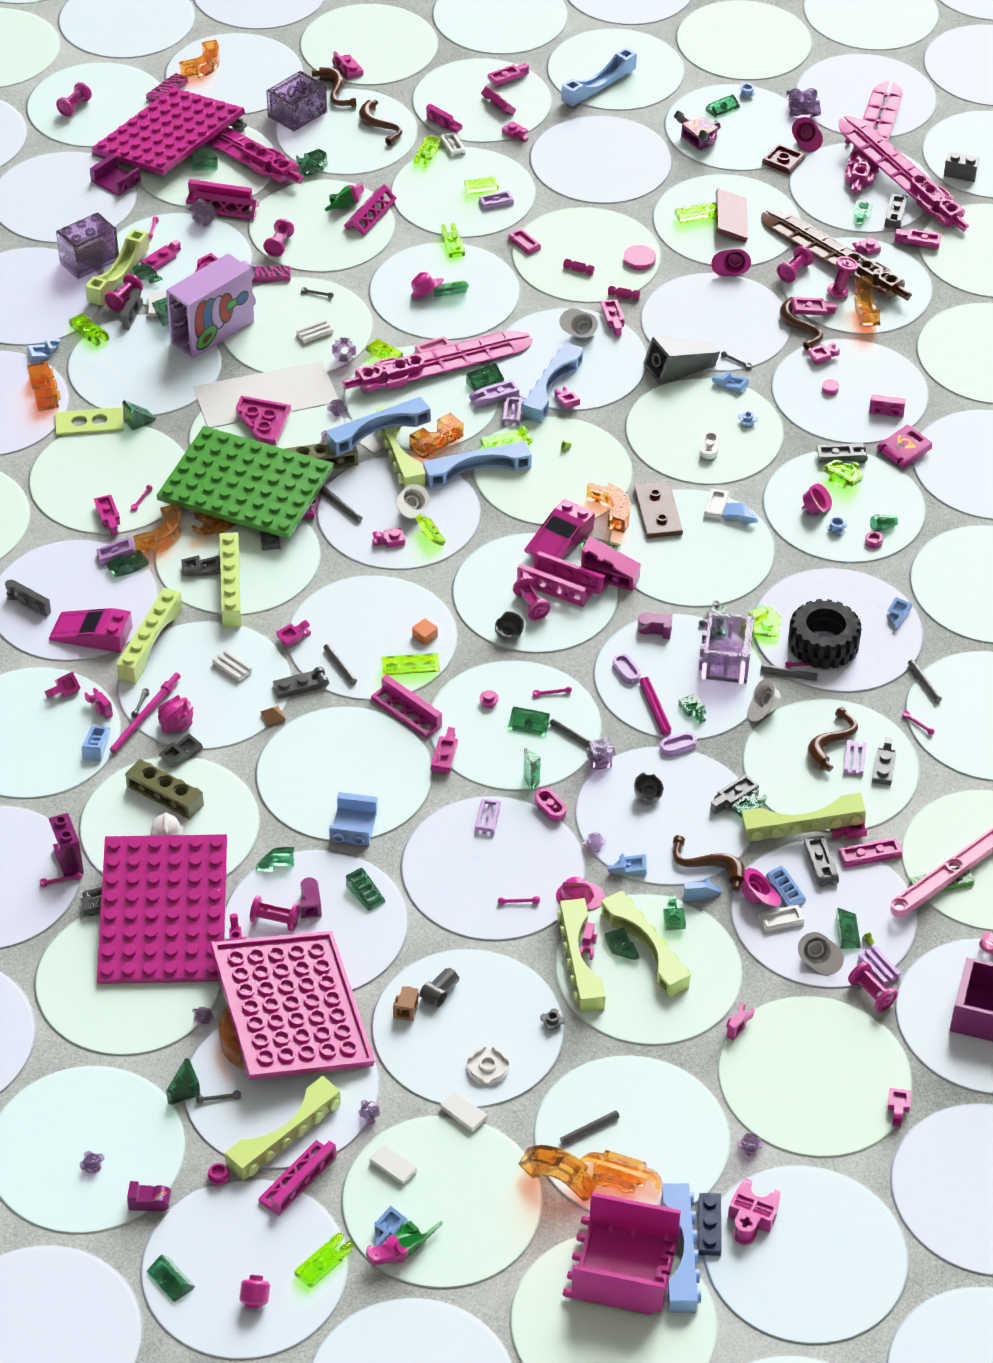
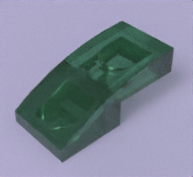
M139 549L136 550V554L125 558L120 554L106 563V566L115 577L133 573L149 565L148 559Z

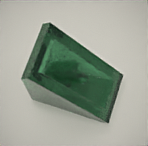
M202 146L193 152V171L218 169V157Z
M167 297L152 302V306L162 326L169 324Z
M123 400L124 422L133 431L156 420L148 409Z
M187 1058L183 1061L166 1090L167 1102L170 1105L201 1095L198 1078L190 1060Z

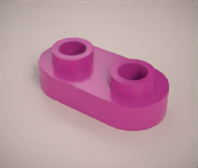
M541 788L536 791L535 804L549 819L559 821L565 818L566 805L552 790Z

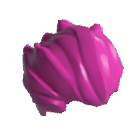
M176 695L159 706L158 720L163 733H182L193 724L194 707L191 706V702L188 701L187 697L181 699L179 695Z

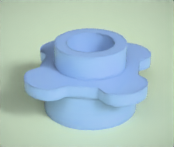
M745 83L739 88L741 91L740 96H755V88L752 84Z
M749 410L743 414H738V419H741V425L744 427H752L754 423L758 422V417L754 416L753 411Z
M833 517L826 529L837 534H843L844 528H847L848 524L841 517Z

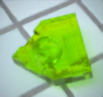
M834 460L823 468V471L830 475L828 481L842 489L848 485L850 487L862 482L863 478L858 462L844 464L840 460Z
M763 604L750 611L748 618L742 620L740 626L752 637L760 638V636H766L779 640L782 616L771 606L766 607Z

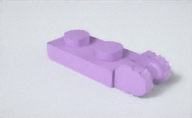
M511 379L481 388L475 392L473 391L469 395V399L474 402L473 404L476 408H482L487 403L490 404L504 400L506 397L520 395V390Z

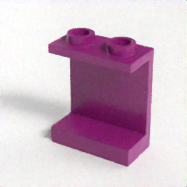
M114 154L109 155L89 168L91 182L118 197L141 182L140 168L137 167L130 173L118 167L117 156Z
M65 813L48 818L57 841L56 844H53V850L63 877L75 875L77 872L83 874L80 843L69 814Z

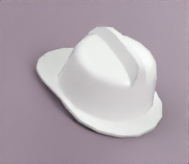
M567 309L559 318V324L563 331L582 339L591 337L598 328L597 318L593 314L579 309Z
M408 485L397 497L396 507L403 516L411 519L417 518L427 508L430 501L429 494L420 485Z
M762 679L755 687L747 712L750 721H759L778 707L781 695L771 679Z
M164 811L157 814L151 822V835H183L182 816L174 811Z
M806 933L798 942L797 950L799 956L816 972L822 975H833L842 968L844 963L842 950L822 933Z

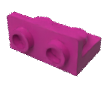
M337 51L333 52L332 63L347 80L364 75V69L350 54L340 56Z
M871 394L869 413L904 417L906 398Z

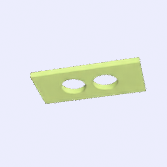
M122 407L55 412L56 436L124 431ZM96 417H104L107 419V421L101 425H97L92 422V420ZM82 418L87 422L82 426H75L72 424V421Z

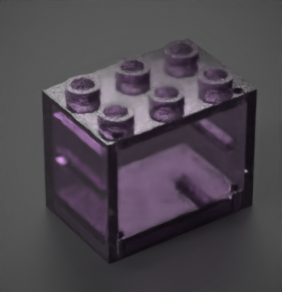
M298 71L266 90L268 117L293 132L327 112L326 85L302 71Z
M98 212L56 231L59 261L77 279L114 263L119 255L116 228Z
M709 612L708 619L704 620L703 628L707 632H703L701 642L705 646L700 648V657L703 660H699L698 671H702L701 679L747 684L755 617Z

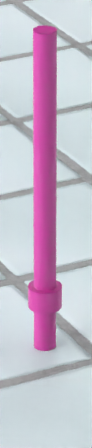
M175 672L168 681L161 685L160 691L109 748L112 753L115 754L165 695L171 693L174 685L181 678L179 673Z

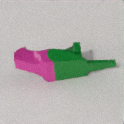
M363 183L347 185L338 194H330V205L324 208L325 212L332 209H343L359 202L360 195L365 191Z
M411 1220L406 1224L402 1223L400 1232L390 1236L383 1245L374 1247L369 1245L367 1247V1259L373 1266L391 1262L403 1263L443 1225V1222L439 1221L424 1234H421L419 1228Z

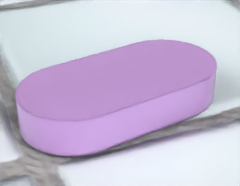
M617 654L613 657L612 666L625 683L636 684L640 681L641 671L630 656Z
M689 732L664 738L660 742L659 751L667 757L691 751L696 747L697 738Z

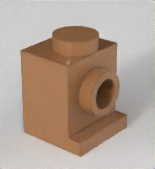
M402 986L400 994H396L395 1002H393V1018L414 1021L419 1003V988Z

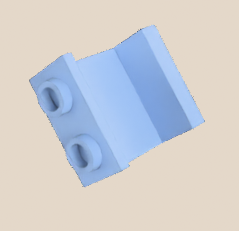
M338 792L337 812L333 825L329 826L330 841L369 846L378 812V797Z

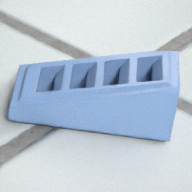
M91 726L81 747L83 760H102L111 731L109 727Z
M782 865L766 874L767 881L787 907L799 905L806 901V897ZM793 895L796 896V897L792 898L791 900H789V897H791V896H793Z

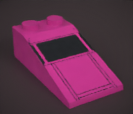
M563 499L553 509L530 540L524 552L534 557L537 552H542L562 560L593 530L595 512L572 501Z
M116 608L63 611L53 627L49 640L121 653L133 628L131 611Z

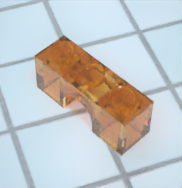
M48 362L27 365L28 377L31 388L34 389L38 411L59 408L58 400H61L60 391L56 390L58 386L56 379H53V368H49Z
M449 412L437 419V432H429L422 427L410 434L409 448L424 459L463 437L464 423Z

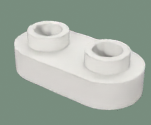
M711 430L703 433L699 452L702 458L713 459L717 456L720 442L719 433Z

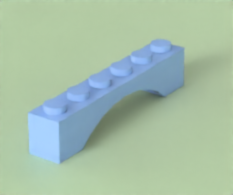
M625 47L615 53L610 62L595 76L586 80L571 79L562 84L561 101L573 107L636 70L637 53Z
M564 343L561 349L557 350L554 359H551L548 368L544 369L542 377L537 379L535 387L529 391L527 399L522 401L521 410H523V418L539 423L543 422L549 413L547 393L550 387L560 378L578 370L583 362L584 348Z
M421 396L326 430L327 445L336 456L352 451L363 438L376 431L391 427H418L431 422V409Z
M526 441L423 461L425 480L429 489L445 486L458 475L474 469L504 468L518 471L532 468V454Z
M662 1183V1206L681 1210L679 1239L682 1245L683 1256L678 1269L668 1282L669 1313H696L697 1303H701V1289H697L696 1283H700V1270L695 1269L699 1256L698 1250H694V1244H697V1230L692 1229V1225L696 1224L695 1211H691V1206H694V1192H690L689 1183Z

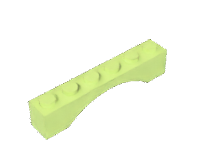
M132 229L125 238L117 259L108 271L100 276H93L85 285L87 302L100 306L105 303V294L109 291H115L123 281L124 276L130 273L149 250L148 232Z
M392 406L377 408L376 412L387 409ZM402 427L379 430L380 438H383L384 448L388 449L389 460L393 461V470L398 473L399 484H402L404 489L411 484L425 487V472L421 462L406 454L397 442V436Z
M238 532L220 533L223 627L242 626Z
M167 588L162 589L116 664L118 680L136 685L144 672L149 653L159 633L168 623L175 621L182 610L181 592Z
M860 792L841 795L830 805L810 813L790 815L758 808L742 811L746 840L750 842L865 824L866 810Z
M620 891L601 900V914L610 926L633 935L649 949L657 965V984L669 998L688 989L691 978L689 969L681 964L676 953H672L666 941L657 934L655 927L646 921L643 912L638 911L634 906L632 899L627 897L623 891Z
M585 898L560 901V909L557 910V920L562 922L560 934L561 938H565L566 941L563 942L564 954L569 956L567 958V969L572 971V975H570L571 987H575L576 990L573 992L574 1003L579 1005L580 1012L605 1009L606 1001L603 981L587 967L578 947L588 922Z
M321 1076L306 1088L303 1103L289 1122L267 1135L252 1139H241L225 1152L226 1166L243 1181L249 1176L255 1175L260 1167L271 1162L279 1152L286 1150L298 1137L304 1136L308 1129L315 1124H319L328 1113L335 1111L341 1104L340 1090L325 1077Z

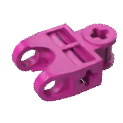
M744 1179L736 1189L728 1210V1218L735 1220L733 1237L736 1242L743 1245L752 1243L759 1229L770 1233L777 1217L781 1191L776 1189L766 1197L756 1196L751 1190L752 1181L749 1179Z

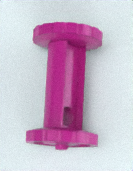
M77 82L73 88L74 92L70 96L57 99L56 107L62 115L66 117L72 116L75 110L74 107L81 100L87 102L92 98V91L85 83Z
M284 218L275 221L273 225L275 234L273 237L267 238L263 244L265 252L273 257L283 255L285 251L283 242L285 238L291 237L295 231L293 223Z
M798 246L793 251L794 258L789 263L783 262L778 265L777 274L782 281L786 283L794 282L797 278V270L801 266L807 267L813 262V254L805 246Z
M846 256L837 258L836 265L839 267L836 279L834 283H830L827 286V292L835 298L842 299L848 296L849 290L846 288L849 275L858 268L857 262Z
M126 274L123 278L124 284L116 292L109 291L105 294L104 299L110 309L116 312L122 311L125 307L124 301L130 296V292L135 288L143 290L142 281L136 275Z
M523 576L513 584L512 590L516 596L525 599L529 606L527 608V616L531 620L542 619L548 615L551 606L547 600H540L534 590L536 588L535 579L531 576Z
M256 895L251 905L249 919L253 923H256L258 918L287 924L288 931L293 932L298 923L300 907L298 904H294L291 909L265 904L262 903V897Z
M862 962L850 972L848 982L851 985L860 984L876 1000L874 1008L878 1012H883L896 1001L898 992L894 988L886 990L870 974L871 965L868 962Z

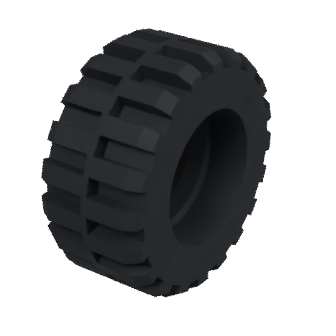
M816 599L814 602L812 600L808 601L805 605L799 606L790 618L788 633L789 649L798 660L801 659L806 665L808 662L811 663L813 668L822 667V669H828L832 667L834 669L838 668L839 665L844 666L853 660L859 651L862 631L861 621L858 615L849 606H844L842 602H833L831 599H827V601L822 599ZM827 631L835 634L836 636L823 637L816 635L813 632Z

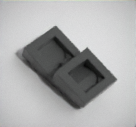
M199 555L181 559L183 575L209 576L221 573L219 555L202 560Z
M188 733L177 744L174 742L170 743L158 755L173 767L188 760L204 747L201 742Z

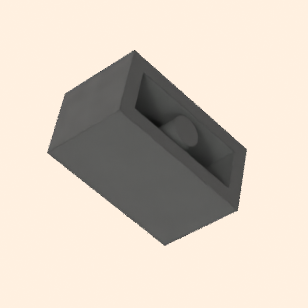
M949 152L945 161L943 176L975 182L979 170L980 157Z

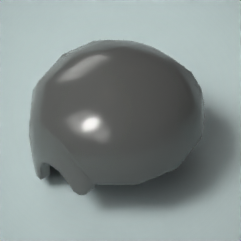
M506 611L500 618H497L494 627L495 633L504 641L516 640L523 632L524 620L518 613Z
M642 772L635 778L633 788L635 796L639 800L653 803L662 797L664 786L655 774H645V772Z

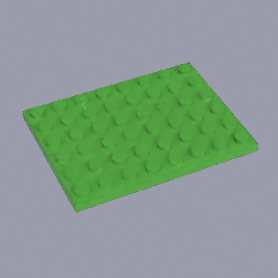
M203 426L156 497L158 501L290 539L333 471L334 463Z

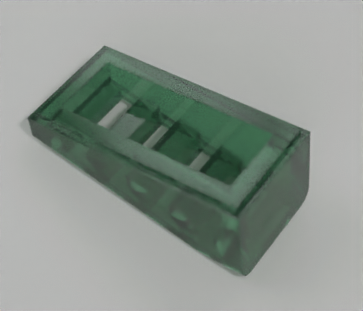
M362 867L346 875V886L368 911L385 903V898ZM373 896L376 897V898H374V899L368 901V899H370L371 897H373Z

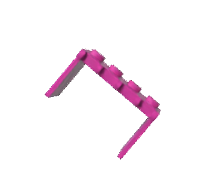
M592 1192L590 1217L582 1216L580 1221L581 1224L588 1226L586 1234L578 1233L576 1237L577 1241L584 1242L582 1252H573L571 1257L573 1260L579 1261L578 1266L573 1265L572 1271H568L567 1278L572 1280V1288L563 1289L562 1295L567 1298L652 1315L653 1311L662 1312L670 1278L668 1275L671 1273L673 1256L675 1255L678 1242L681 1210Z

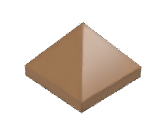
M279 706L260 711L267 726L286 721Z

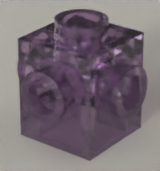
M200 198L188 208L192 219L197 224L200 223L205 227L217 217L214 212V206Z
M340 337V340H335V344H332V354L334 358L338 359V362H349V359L353 360V356H356L357 346L354 345L353 341H350V338ZM346 347L348 352L343 354L342 349Z
M609 737L589 740V748L586 749L587 759L590 760L593 770L612 767V760L616 752L614 745L610 744Z

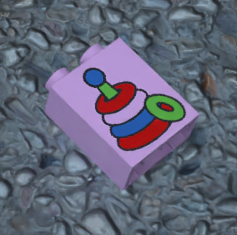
M227 253L166 289L170 339L174 346L194 359L255 322L254 305L256 304V298L252 291L254 271L248 262L239 261Z

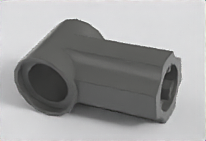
M450 967L448 969L445 968L432 982L427 981L422 986L419 997L437 1008L440 1007L446 1000L449 991L460 981V976L457 975L454 969Z

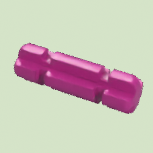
M568 258L563 262V267L566 269L571 268V270L577 272H586L588 275H593L595 271V266L590 264L587 266L586 263L574 260L572 262Z
M616 286L608 287L607 293L609 296L616 295V297L632 298V300L640 299V291L638 290L631 291L632 289L616 288Z

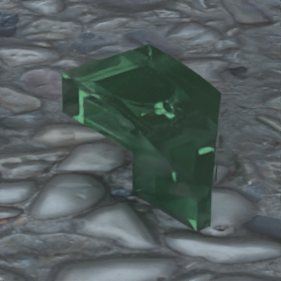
M316 149L305 153L306 159L314 162L316 169L322 171L325 169L324 166L328 165V156L325 151Z
M138 265L132 268L131 274L136 275L140 280L148 279L150 284L163 281L162 276L150 265Z
M294 847L273 848L257 863L256 871L273 872L274 865L294 866Z
M624 927L604 934V939L612 954L633 960L640 958L633 941L630 942Z

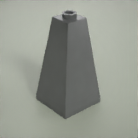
M653 336L643 365L659 384H664L714 367L719 358L720 351L712 342Z

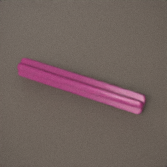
M648 676L641 677V688L663 736L670 735L672 728L652 682Z

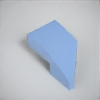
M45 339V345H28L27 352L31 361L49 359L59 346L60 339Z
M727 371L721 377L716 375L711 377L713 383L736 393L742 394L749 385L748 378L731 376L730 371Z
M726 503L722 514L724 520L742 519L743 524L758 523L756 515L744 503Z
M898 597L894 598L887 610L893 626L897 629L912 609V603Z
M622 853L614 865L610 864L607 867L608 872L617 875H648L646 854L625 857Z
M705 878L704 883L685 882L684 902L705 900L721 894V887L712 885L708 878Z
M391 1205L374 1222L376 1246L383 1245L390 1236L400 1231L402 1223L406 1224L409 1222L404 1215Z

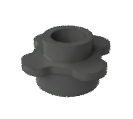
M238 118L229 126H232L233 130L241 133L247 127V123H244L243 119Z
M552 1008L548 1013L540 1015V1020L544 1021V1026L549 1030H556L565 1023V1018L559 1014V1010L556 1008Z

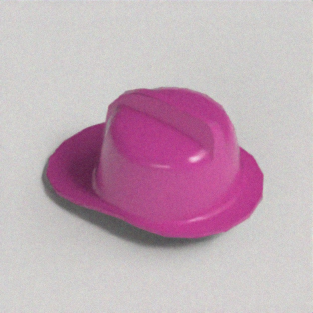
M800 117L793 123L792 134L799 146L806 152L817 151L823 143V135L816 123L808 117Z
M742 249L720 251L714 255L711 261L712 270L719 276L744 274L751 266L750 255Z
M420 272L411 281L413 291L411 297L413 299L424 297L442 284L444 278L433 279L429 273Z
M820 483L812 485L802 495L804 505L801 509H807L811 514L825 512L832 507L831 496L828 490Z
M754 868L745 870L744 880L741 884V891L745 898L753 904L764 902L770 906H779L781 903L780 896L769 884L765 876Z
M576 876L566 879L556 892V899L559 904L560 901L585 898L587 909L599 908L601 900L605 899V894L600 887L587 883L583 878Z

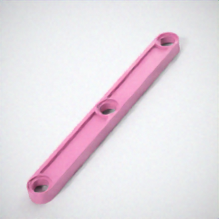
M993 828L896 896L891 901L890 913L899 918L907 916L966 871L972 869L993 853ZM950 866H957L959 869H958V870H952V869H950L949 867H950ZM901 905L905 909L899 910L896 909L894 906Z

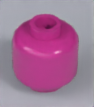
M250 1274L249 1279L241 1281L239 1301L244 1304L245 1308L262 1309V1305H266L269 1302L270 1283L263 1280L262 1275Z

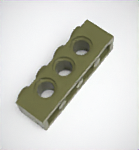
M327 442L284 448L334 463V469L358 465V450L356 446L352 451L339 456L333 453Z
M139 759L125 773L128 788L179 813L188 820L204 806L203 792L199 788L185 783L182 779L175 778L149 762Z

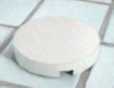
M483 1046L475 1049L467 1060L469 1076L475 1082L483 1085H494L503 1081L510 1069L508 1056L504 1051L493 1046L492 1048Z

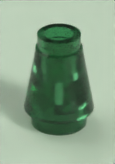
M875 514L870 518V527L877 532L898 525L896 515Z

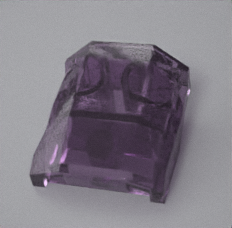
M794 88L791 91L786 90L790 117L821 116L820 99L817 89L808 88L800 91Z

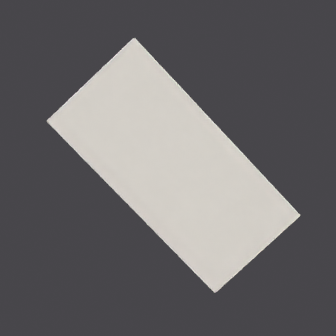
M323 361L193 386L208 427L243 421L236 413V405L241 395L291 405V411L339 402Z

